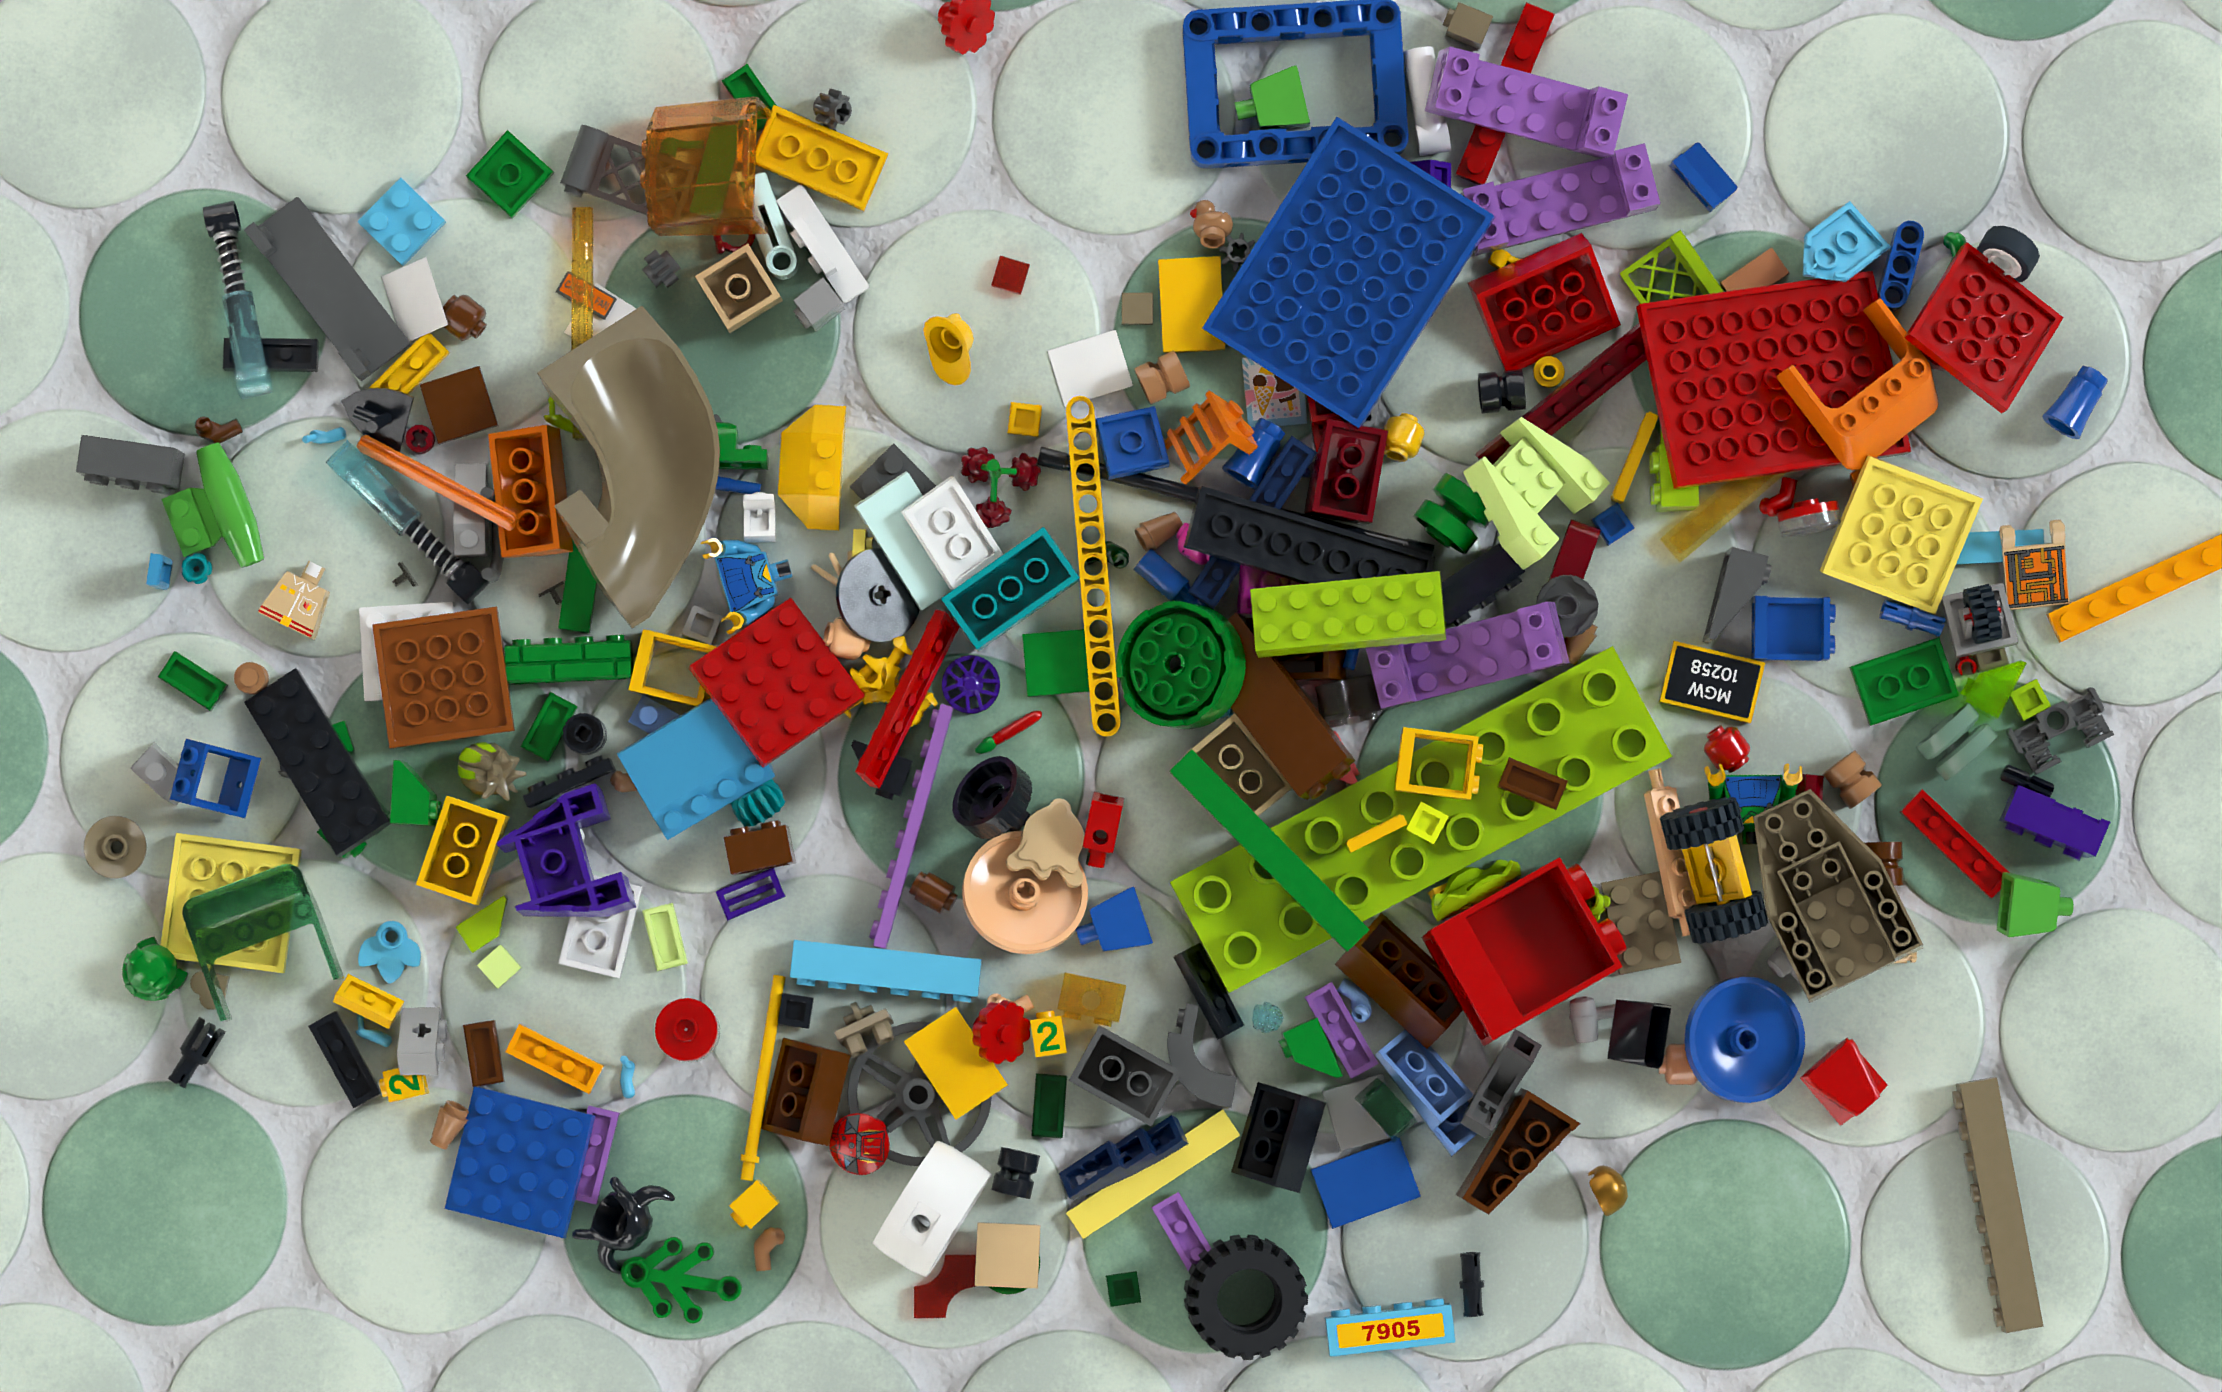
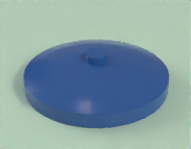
M1755 977L1725 979L1707 989L1692 1007L1685 1027V1051L1694 1075L1714 1095L1738 1103L1763 1101L1781 1092L1792 1081L1799 1070L1805 1049L1803 1021L1792 999L1775 984Z

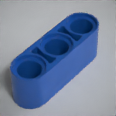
M1905 221L1895 229L1877 292L1878 298L1883 300L1891 312L1902 307L1908 299L1922 248L1924 230L1915 221ZM1903 229L1912 230L1916 236L1915 243H1905L1901 238V231ZM1895 259L1904 260L1908 266L1907 273H1897L1893 268V261ZM1886 289H1895L1899 293V303L1891 304L1886 300Z

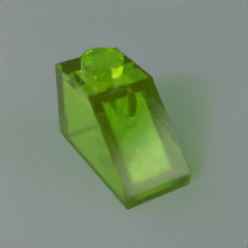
M2020 660L1976 674L1973 679L1968 677L1959 693L1963 695L1960 703L1963 705L1970 703L1977 712L1992 720L1998 719L2027 663Z

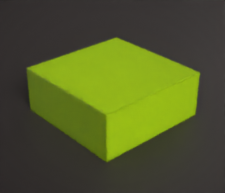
M2037 679L2008 693L2021 721L2051 707Z

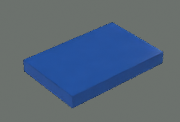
M1400 1138L1311 1169L1332 1229L1421 1197Z

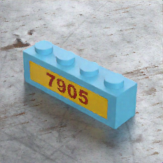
M1443 1298L1425 1300V1306L1413 1307L1412 1302H1401L1393 1304L1394 1309L1381 1311V1305L1362 1307L1363 1313L1350 1314V1309L1333 1310L1330 1317H1325L1329 1355L1332 1357L1455 1343L1451 1304H1444Z

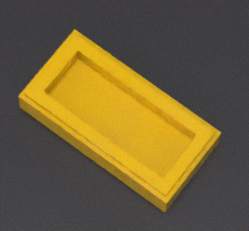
M1399 814L1347 840L1345 845L1349 853H1352L1408 824L1404 816Z

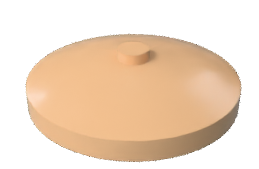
M1022 831L1007 832L989 840L971 859L962 885L964 908L971 924L991 944L1018 954L1045 952L1066 941L1079 926L1088 901L1086 876L1079 861L1078 864L1083 874V882L1077 888L1068 887L1059 872L1055 870L1051 871L1049 878L1046 880H1040L1030 869L1011 871L1006 866V860L1020 846Z

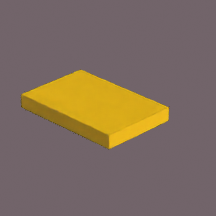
M1220 256L1158 259L1163 353H1169L1173 350L1175 353L1225 350V343L1202 329L1223 296Z
M954 1007L904 1041L955 1120L1008 1086L995 1064L979 1056L980 1047L973 1044V1032L957 1007Z

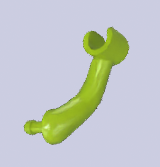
M549 397V415L543 416L545 421L564 431L582 435L570 419L563 417L561 414H556L555 401Z

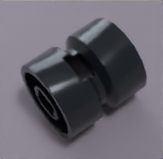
M1522 369L1504 371L1502 376H1498L1496 372L1478 373V393L1482 414L1499 412L1501 407H1505L1508 411L1526 409Z
M579 713L567 720L563 728V738L571 750L582 755H592L598 753L604 747L607 741V730L599 718L588 713Z
M1001 1147L997 1163L1001 1170L995 1173L991 1190L1030 1199L1034 1185L1031 1175L1037 1172L1040 1156ZM1012 1171L1020 1173L1017 1180L1012 1179Z

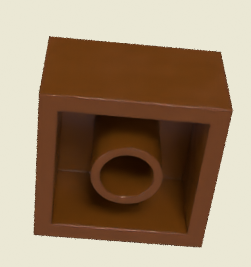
M776 820L761 823V830L751 831L748 826L731 829V836L724 837L730 873L732 875H740L795 864L796 860L789 826L781 825V821Z

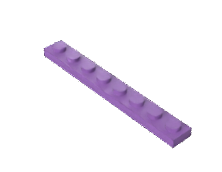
M941 704L940 709H933L929 727L934 728L931 740L925 739L920 757L926 759L923 769H916L912 787L917 788L914 801L908 799L903 817L908 818V823L905 831L899 830L895 843V848L900 849L897 861L891 859L886 878L891 879L888 891L882 890L878 908L883 909L880 921L874 920L869 938L875 939L873 946L887 949L954 708L948 705Z

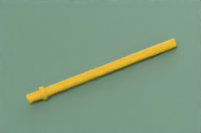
M773 975L745 1153L741 1154L740 1158L743 1161L741 1180L753 1181L755 1163H759L760 1157L757 1156L785 976Z

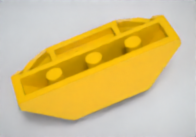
M814 405L781 432L778 496L808 529L839 531L846 406Z

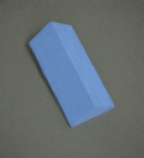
M1404 1030L1375 1054L1376 1059L1451 1157L1477 1135V1133L1460 1123L1469 1104L1468 1100L1474 1094L1431 1046L1426 1049L1408 1031Z

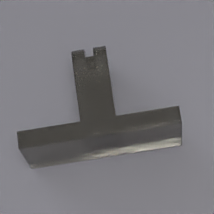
M399 562L398 566L403 574L392 581L395 587L407 579L413 587H417V582L404 563Z
M561 581L538 595L541 597L550 592L556 605H559V602L561 604L562 600L556 588L565 583Z

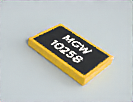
M1673 641L1659 702L1751 724L1765 662Z

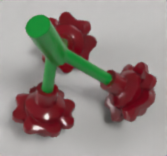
M971 447L967 450V455L961 457L963 466L961 474L965 477L968 476L970 483H975L976 481L987 482L988 474L991 477L990 497H988L986 502L976 505V512L988 528L999 527L1003 523L1009 522L1012 510L1006 507L1005 503L997 497L998 478L1001 474L1009 475V477L1013 478L1012 485L1020 487L1023 491H1028L1030 486L1034 487L1038 484V476L1041 473V468L1037 465L1038 460L1036 457H1029L1026 453H1021L1019 457H1014L1011 468H1000L999 462L992 453H988L986 447L979 449Z

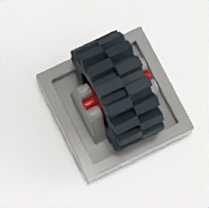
M2003 583L1967 588L1963 592L1942 597L1941 602L1956 658L2018 644Z

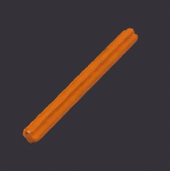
M363 435L357 443V448L361 453L507 530H513L519 518L516 513L368 435Z

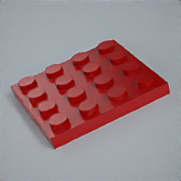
M1966 242L1960 247L1904 338L2002 414L2010 407L2064 317L2013 277L2005 275V271L1992 261L1989 263L1986 256Z
M791 597L689 666L691 673L763 768L852 708L865 697L852 677L830 651V648L825 646L824 640Z

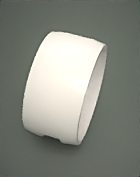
M937 1141L895 1203L876 1235L873 1244L885 1255L902 1266L927 1278L966 1219L991 1174L979 1163L954 1147Z

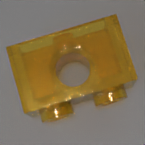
M1065 973L1057 1009L1063 1011L1062 1017L1081 1021L1082 1015L1094 1017V1024L1111 1027L1113 1021L1119 1022L1126 985ZM1094 991L1099 994L1101 1002L1096 1009L1089 1010L1083 1006L1082 997L1086 992Z

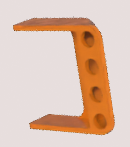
M1881 298L1867 306L1863 311L1901 361L1839 408L1825 406L1793 365L1776 376L1841 464L1852 471L1860 470L1868 455L1877 458L1934 414L1939 404L1928 360L1917 347L1904 338L1907 332Z

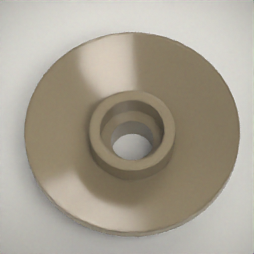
M109 816L100 819L92 825L84 840V855L89 866L96 873L107 878L129 876L141 866L146 856L147 843L143 831L134 821L122 816ZM119 841L123 848L120 853L116 854L112 850V845Z

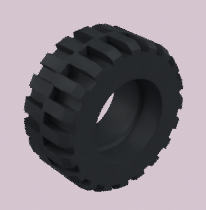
M1239 1234L1232 1235L1228 1241L1223 1242L1220 1239L1212 1243L1214 1248L1208 1252L1204 1249L1198 1255L1201 1258L1197 1265L1192 1263L1188 1271L1191 1274L1190 1279L1185 1280L1184 1290L1186 1298H1184V1304L1192 1326L1212 1349L1217 1352L1221 1351L1230 1358L1235 1359L1236 1356H1241L1243 1360H1253L1255 1355H1260L1262 1358L1270 1356V1350L1276 1347L1280 1351L1287 1346L1284 1341L1289 1336L1294 1339L1299 1332L1296 1328L1298 1323H1304L1306 1317L1304 1305H1308V1294L1305 1292L1307 1285L1299 1271L1300 1268L1282 1248L1278 1247L1274 1242L1268 1239L1262 1240L1256 1235L1248 1234L1247 1238H1241ZM1245 1269L1259 1270L1268 1276L1274 1287V1299L1270 1309L1262 1318L1250 1324L1237 1325L1229 1322L1222 1316L1217 1305L1220 1287L1229 1276Z

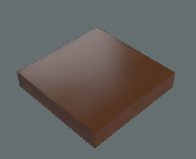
M480 366L420 384L439 445L499 426Z

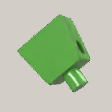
M1297 65L1251 83L1249 88L1251 99L1234 102L1238 121L1256 117L1259 130L1299 129L1310 126Z
M2003 872L1997 921L1998 932L2007 937L2052 932L2057 927L2058 916L2072 915L2074 909L2073 900L2071 897H2060V887L2048 881Z

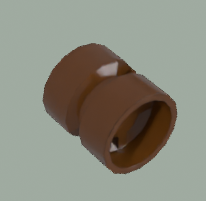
M1902 842L1865 843L1881 859L1893 885L1904 886L1903 868L1898 865V862L1903 859Z

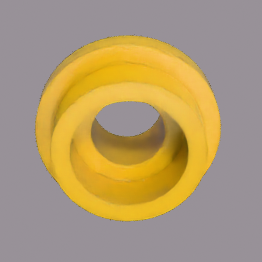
M1553 356L1542 357L1536 362L1533 369L1536 382L1547 388L1558 385L1565 373L1562 362ZM1544 367H1553L1555 370L1554 376H1545L1543 373Z

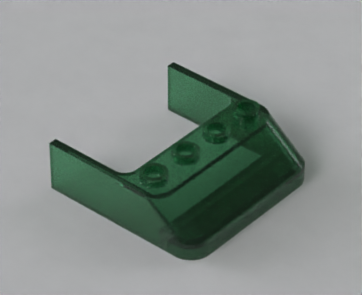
M283 864L193 897L183 906V919L220 1022L230 1021L232 1017L214 970L215 961L222 956L303 926L314 925L333 980L344 979L318 903L302 870L295 865Z

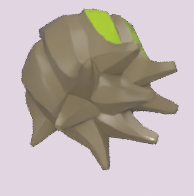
M494 742L471 744L469 747H465L459 755L458 775L461 777L462 783L474 794L482 795L483 799L488 798L490 795H500L505 800H510L509 791L518 793L512 782L517 778L526 776L527 773L515 770L520 761L519 757L508 755L504 748Z

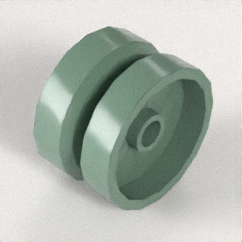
M1970 703L1965 704L1955 713L1945 717L1916 747L1926 759H1933L1944 750L1947 752L1936 763L1935 770L1945 781L1962 770L1998 737L1988 724L1980 725L1972 732H1968L1979 717V713Z

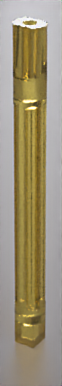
M591 207L572 208L571 351L593 337V208ZM573 424L572 439L586 441L585 437Z

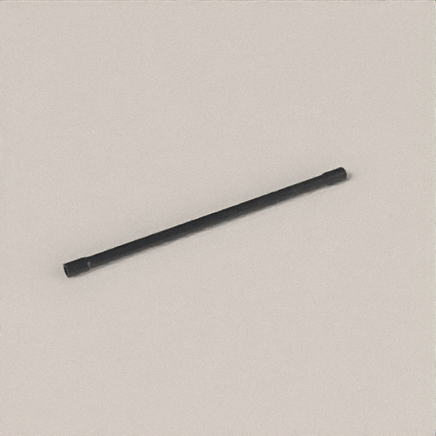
M1045 447L1040 448L1037 465L1060 471H1071L1070 455L1068 453ZM1099 463L1100 479L1195 503L1199 487L1143 473L1108 480L1105 464ZM1082 464L1077 469L1079 474L1094 477L1095 471L1090 464ZM1283 508L1280 509L1433 555L1435 546L1433 544L1409 538L1403 539Z

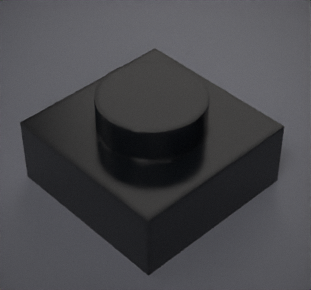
M783 993L778 1024L809 1029L814 998Z

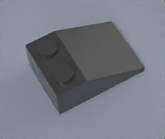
M1731 547L1725 552L1702 642L1710 643L1715 640L1758 591L1761 585L1768 582L1772 565L1767 564L1769 556Z
M1099 1025L1069 1081L1152 1127L1182 1071Z

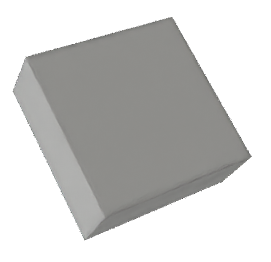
M693 605L682 635L712 645L723 617Z

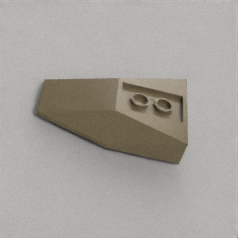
M1811 789L1753 817L1767 917L1809 1003L1923 949V943L1881 859Z

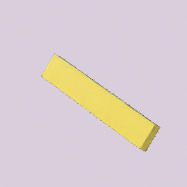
M1222 1109L1187 1132L1185 1136L1189 1143L1188 1145L1152 1166L1099 1190L1066 1212L1083 1239L1239 1137V1132L1225 1111Z

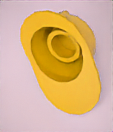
M958 313L951 314L945 318L939 316L931 317L925 322L923 331L933 369L939 378L947 384L955 386L963 384L969 378L971 372L969 351L974 341L973 332Z

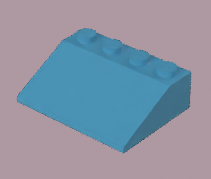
M711 698L617 753L652 817L667 840L775 777L771 763L764 768L761 766Z

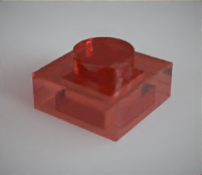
M1000 256L991 287L1021 295L1030 264Z

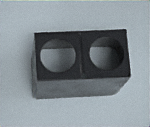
M1616 999L1607 1059L1659 1069L1664 1060L1671 1008L1654 1006L1665 1005L1660 1003Z

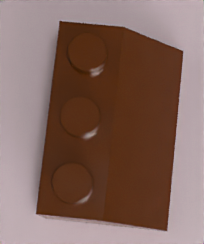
M783 1038L761 1129L797 1140L829 1146L851 1054Z

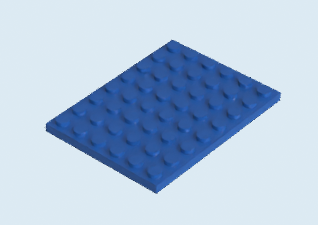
M1336 117L1202 329L1360 428L1495 219V215L1339 117Z

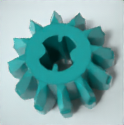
M770 779L730 804L737 820L744 827L756 826L761 822L764 823L768 818H772L775 813L781 810L786 801L778 784L773 779Z

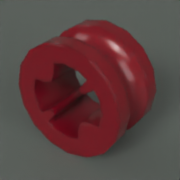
M415 425L407 431L405 437L406 444L413 452L425 454L434 447L435 436L427 426ZM418 431L420 434H423L424 431L428 434L425 438L427 444L422 448L419 444L417 447L413 445V442L416 440L414 434Z

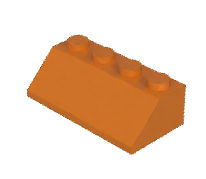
M541 425L488 434L495 503L516 513L519 518L513 530H507L498 525L501 557L547 556L573 552L572 538L554 507L567 498L560 428Z

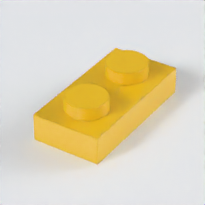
M350 974L347 975L333 1000L334 1003L390 1029L404 1004L403 1000Z

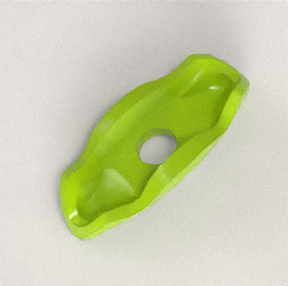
M1499 859L1487 869L1465 867L1452 874L1447 882L1445 891L1442 894L1437 893L1432 897V912L1437 922L1447 915L1454 914L1464 906L1477 904L1502 890L1506 883L1511 882L1517 876H1521L1519 863L1513 860L1508 862Z

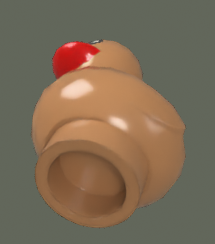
M1200 200L1190 212L1191 217L1195 218L1193 230L1200 238L1203 246L1219 248L1225 244V238L1232 232V218L1226 212L1215 211V206L1211 201Z

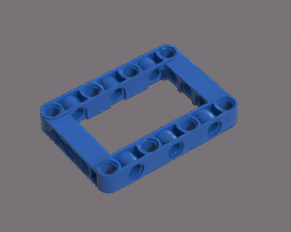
M1349 0L1201 9L1187 14L1183 22V45L1190 155L1194 164L1200 168L1211 169L1307 163L1330 126H1318L1304 131H1286V128L1252 130L1248 134L1224 135V132L1220 130L1215 45L1367 35L1370 37L1375 123L1370 127L1355 128L1394 153L1402 154L1407 147L1409 136L1401 12L1396 2L1392 0ZM1383 9L1390 11L1393 15V20L1386 24L1379 22L1376 18V13ZM1320 13L1327 14L1331 19V23L1327 27H1319L1315 24L1314 17ZM1257 17H1263L1269 22V27L1264 31H1257L1253 28L1252 21ZM1194 21H1202L1206 24L1207 30L1201 35H1196L1191 32L1189 27ZM1387 133L1398 134L1401 143L1396 147L1386 145L1384 136ZM1265 140H1271L1276 144L1277 150L1270 155L1264 154L1259 148L1260 143ZM1202 144H1209L1214 148L1215 153L1210 158H1202L1197 153L1198 147Z

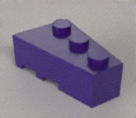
M2020 785L2013 787L1999 820L2006 823V830L2020 836L2024 832L2035 836L2034 842L2047 848H2051L2053 844L2064 849L2062 854L2080 861L2081 857H2096L2110 825V821L2102 818L2101 820L2084 814V811L2075 807L2072 809L2056 802L2055 799Z

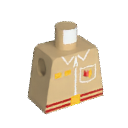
M308 561L301 577L287 571L260 606L258 613L315 640L330 594L329 591L317 586L325 568Z

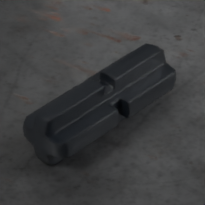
M2006 765L2001 773L2000 779L2013 786L2020 785L2047 797H2051L2053 793V783L2034 775L2030 777L2029 773L2011 765Z

